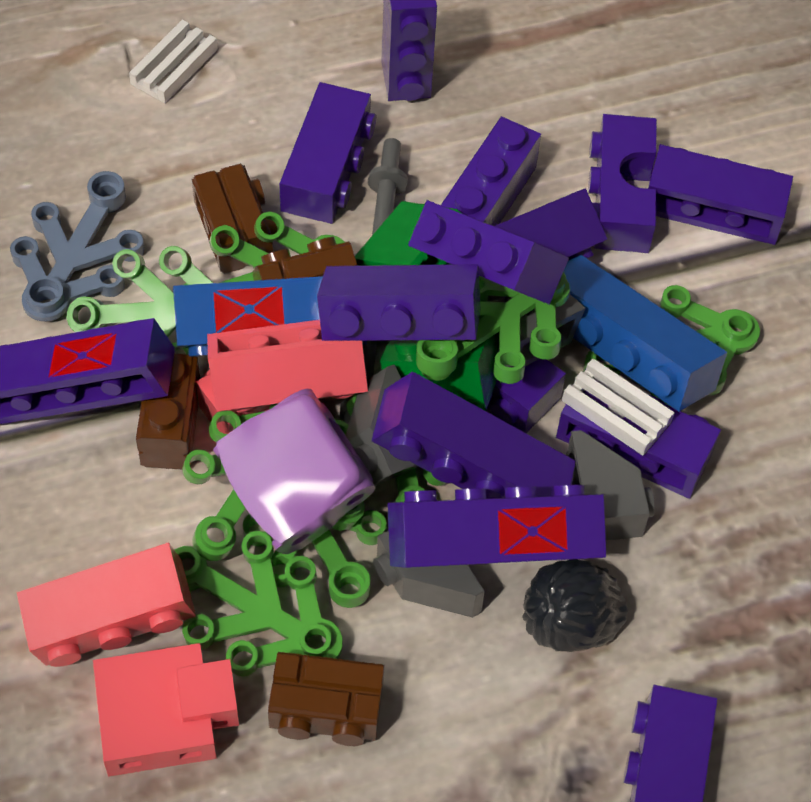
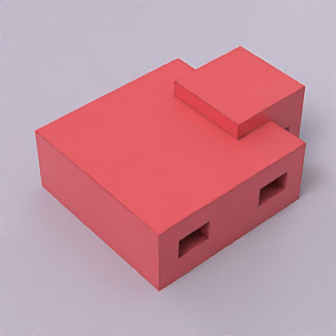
M200 643L93 660L103 760L108 777L217 759L213 730L239 726L230 659L203 663Z

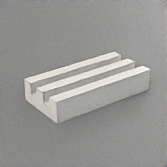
M182 19L129 72L130 84L166 104L218 50L217 38L209 35L207 38L203 37V30L197 27L191 30L189 23ZM194 46H197V48L181 63L180 60ZM168 72L171 73L160 86L156 85Z
M594 358L587 364L586 370L584 372L581 371L576 376L575 383L568 385L562 397L564 403L642 456L671 424L674 416L672 410ZM584 390L588 391L596 398L607 404L608 409H606L605 407H603L602 405H600L599 403H597L596 401H594L582 392ZM626 417L646 430V435L621 418Z

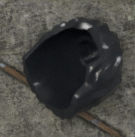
M569 559L567 561H557L539 568L537 574L531 580V586L525 593L523 603L525 611L522 618L526 622V631L529 635H533L538 645L552 648L555 651L575 652L602 647L614 639L616 633L626 622L628 608L626 606V599L622 596V589L617 586V579L609 575L607 568H601L588 561Z

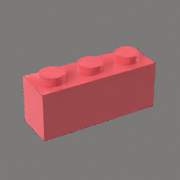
M320 320L207 334L208 363L217 412L226 410L244 412L256 406L279 404L290 395L307 388L312 389L317 398L332 397L343 399L355 393L368 392L362 341H322Z
M169 542L17 592L29 651L46 666H67L80 660L81 654L99 648L103 650L122 648L131 643L132 637L150 631L153 633L170 632L182 626L184 620L196 617L182 559Z

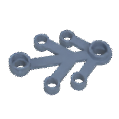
M102 171L89 179L87 189L91 204L69 241H67L61 228L59 209L55 204L41 202L33 207L31 217L34 228L44 234L56 262L48 276L39 262L40 251L35 239L23 236L11 243L10 252L12 260L16 266L23 269L28 281L22 294V305L25 313L32 319L44 322L52 321L65 314L70 302L79 297L89 296L98 292L105 297H115L124 290V278L114 272L112 265L102 266L94 275L68 282L75 271L113 259L123 249L133 250L141 256L144 254L143 237L135 230H124L115 238L89 246L107 214L117 211L125 202L124 181L117 173ZM45 215L53 216L49 220H40ZM127 243H135V244H137V245H136L135 247H133V248H124V247H123V246H124L125 244H127ZM23 250L32 251L30 254L27 255L19 254ZM130 256L124 261L132 262L135 259L133 256ZM108 278L117 279L116 282L111 284L103 283ZM47 299L52 300V301L47 302V303H41L43 300H47Z

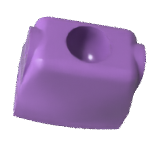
M312 389L300 390L281 401L272 409L248 419L217 441V445L213 449L217 457L221 459L227 477L237 496L255 521L274 539L272 545L276 551L283 554H290L297 549L301 550L331 529L348 511L368 498L375 490L370 472L328 408L318 400Z

